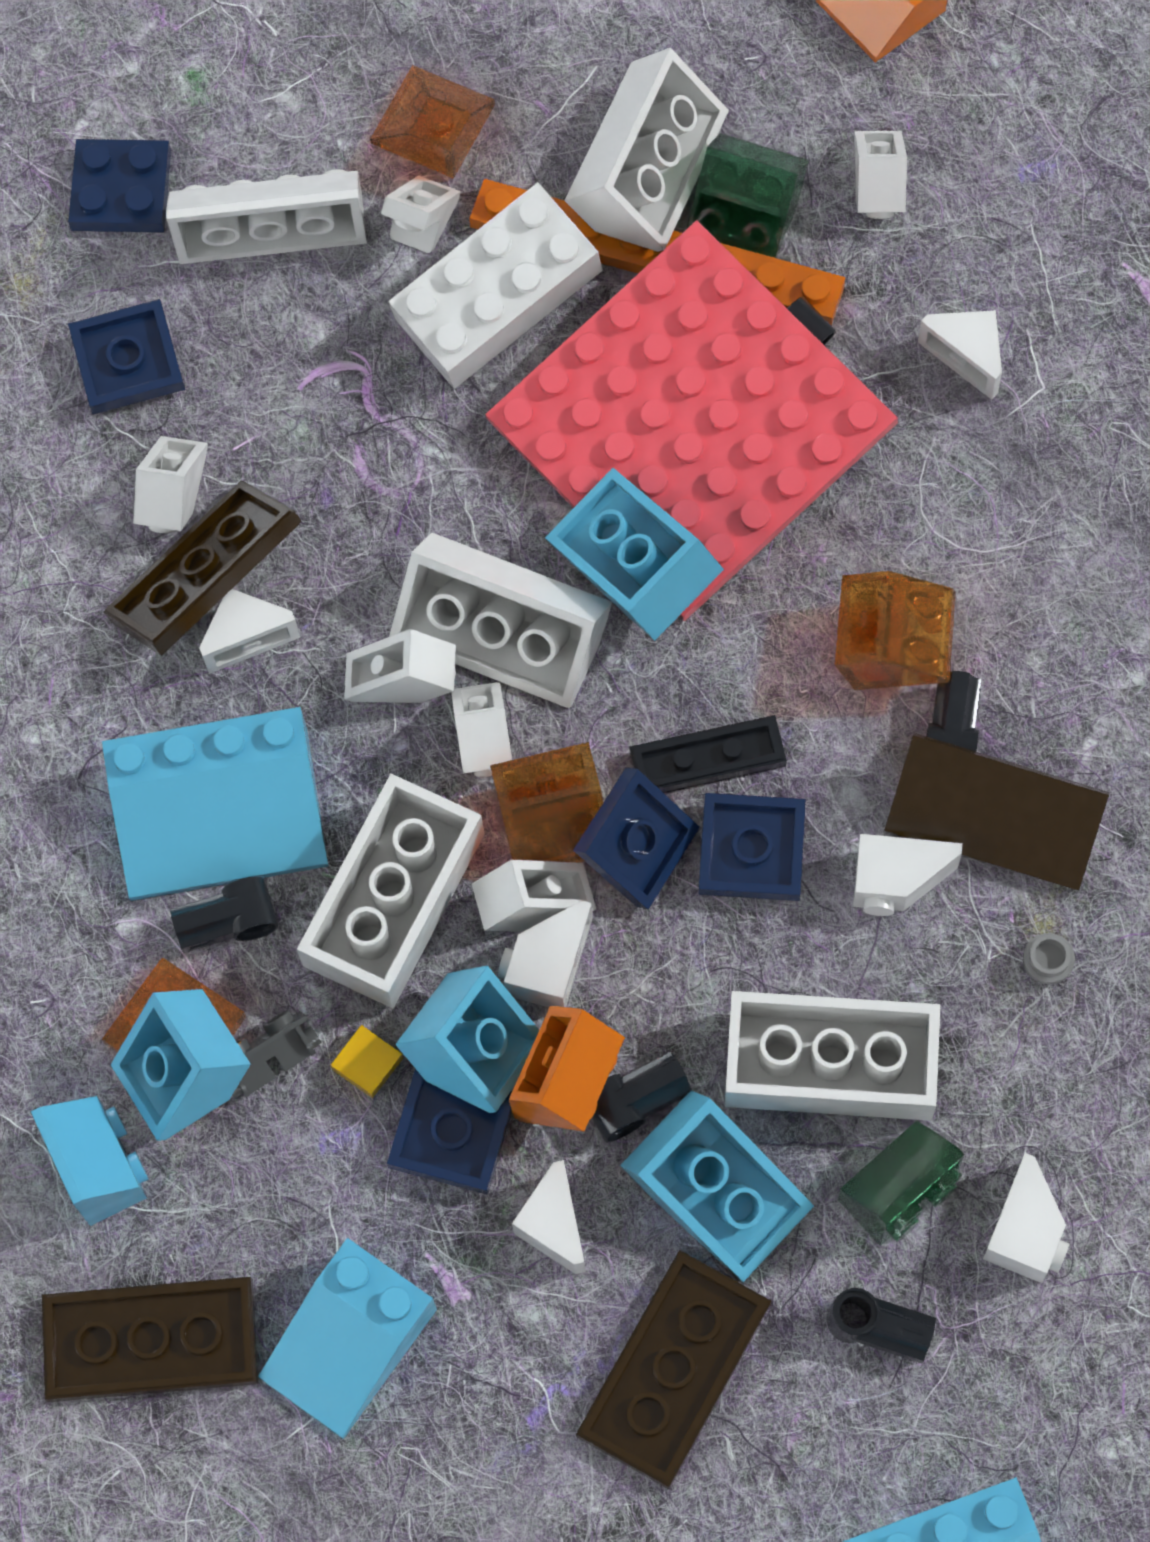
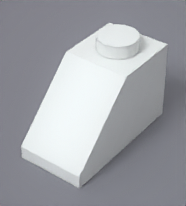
M855 131V195L858 213H866L867 217L874 219H887L893 217L894 212H906L907 154L902 131Z
M160 436L136 469L133 524L148 526L151 531L157 533H172L183 529L194 511L208 443Z
M409 629L346 653L344 700L350 702L423 703L453 692L456 675V645Z
M500 682L454 689L451 694L463 774L473 772L477 777H488L503 772V767L513 766Z
M860 834L853 907L864 908L863 911L865 913L875 916H890L894 914V911L904 912L958 869L962 854V843Z
M510 860L472 883L484 931L522 932L581 900L592 903V911L596 910L583 863Z
M581 900L518 934L514 950L505 948L499 966L498 977L504 979V986L513 998L545 1007H566L593 919L592 903Z
M1025 1153L983 1260L1043 1283L1048 1270L1059 1273L1070 1244L1060 1240L1066 1224L1038 1162L1032 1155Z

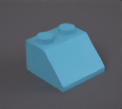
M486 965L448 973L397 1041L396 1046L426 1082L488 1113L497 1112L515 1086L539 1029L489 966Z
M203 989L152 993L111 1063V1067L157 1141L167 1140L227 1102L251 1065Z
M94 1096L42 1106L31 1111L73 1205L90 1226L147 1199L140 1183L149 1180L136 1151L127 1155L119 1138L127 1135V1131L114 1106L106 1110L98 1097Z

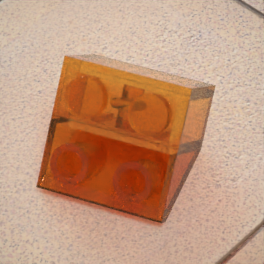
M892 571L842 575L835 653L836 668L854 690L948 683L950 681L956 592L950 587Z
M589 742L490 765L493 787L511 859L583 862L584 860L573 850L603 804L602 792Z

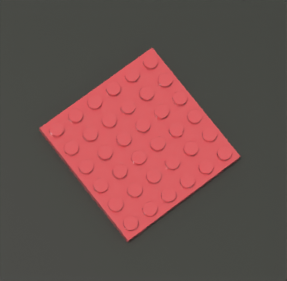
M697 220L485 414L487 420L573 508L614 468L701 541L724 570L679 615L683 621H686L898 424V417Z

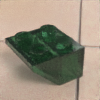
M719 133L707 146L687 228L697 220L722 244L777 258L798 205L809 160Z
M917 1120L840 1188L838 1201L880 1246L890 1237L898 1242L920 1222L917 1217L922 1213V1208L930 1202L935 1208L938 1207L958 1188L956 1182L962 1176L959 1169L965 1154L956 1145Z

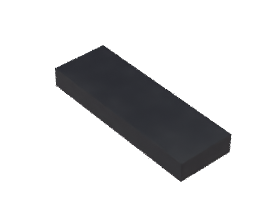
M775 715L629 746L633 768L642 772L663 793L786 767L787 764Z

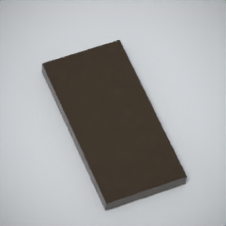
M242 480L105 609L104 614L112 624L162 656L302 521L293 509Z
M914 733L884 831L911 839L962 843L961 855L1079 891L1110 792Z
M679 1250L579 1427L576 1437L661 1486L670 1489L771 1306L772 1301Z
M251 1277L42 1294L45 1400L47 1402L258 1384L253 1279Z

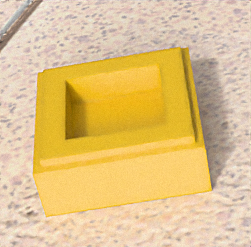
M361 1025L330 1066L333 1071L373 1099L403 1060V1055Z

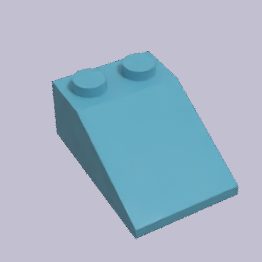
M614 468L545 537L559 553L654 641L724 570L698 538Z
M690 1091L620 1165L660 1207L742 1282L751 1275L814 1207L798 1188L709 1097L694 1091Z
M347 1238L313 1284L258 1378L344 1439L437 1311L434 1300L431 1296Z

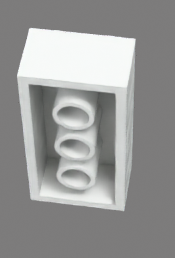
M537 182L390 299L388 303L395 320L448 383L456 389L602 272L599 252Z
M390 774L297 948L303 967L393 1009L485 834L482 815L396 775Z
M732 991L725 1107L932 1121L937 1102L940 1004Z

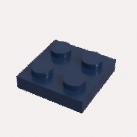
M76 139L68 219L71 231L164 233L171 160L169 141Z
M160 299L68 323L87 399L93 415L185 390Z
M626 767L573 851L638 908L649 910L700 826L638 769Z
M705 793L699 895L800 901L806 799Z
M415 1069L387 1161L388 1168L488 1195L512 1114L509 1102L512 1091L497 1112L488 1113L426 1082Z

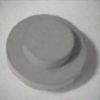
M1043 933L1032 938L1023 954V964L1026 972L1031 978L1043 984H1056L1063 981L1070 975L1075 963V954L1070 943L1060 935L1053 933Z

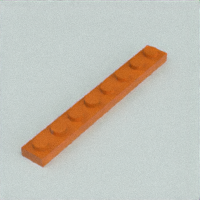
M484 179L469 218L470 228H481L527 190ZM551 197L597 249L601 264L638 274L662 252L595 232L564 200ZM674 230L666 248L675 239H677L682 234V232ZM722 244L786 308L803 296L832 326L845 287L846 277Z

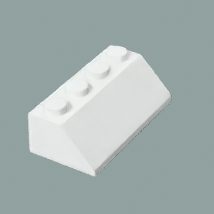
M671 48L631 62L564 201L595 232L657 252L665 250L729 110Z
M334 169L322 175L304 177L283 175L276 180L252 182L249 180H238L229 185L215 187L192 185L183 190L171 191L168 196L166 218L180 264L367 243L358 171L347 172Z
M431 533L411 553L389 637L413 629L456 645V665L570 708L600 645L612 602Z

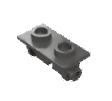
M286 1010L263 1025L266 1033L254 1041L248 1043L246 1038L236 1041L251 1065L232 1094L234 1099L241 1094L248 1097L251 1093L276 1078L266 1062L272 1057H276L282 1069L286 1072L316 1053L314 1048L321 1044L316 1032L311 1026L304 1031L299 1026L308 1020L305 1014L299 1011L292 1016L290 1011Z

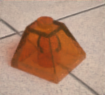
M412 65L371 136L370 142L375 146L454 179L493 110L495 99Z

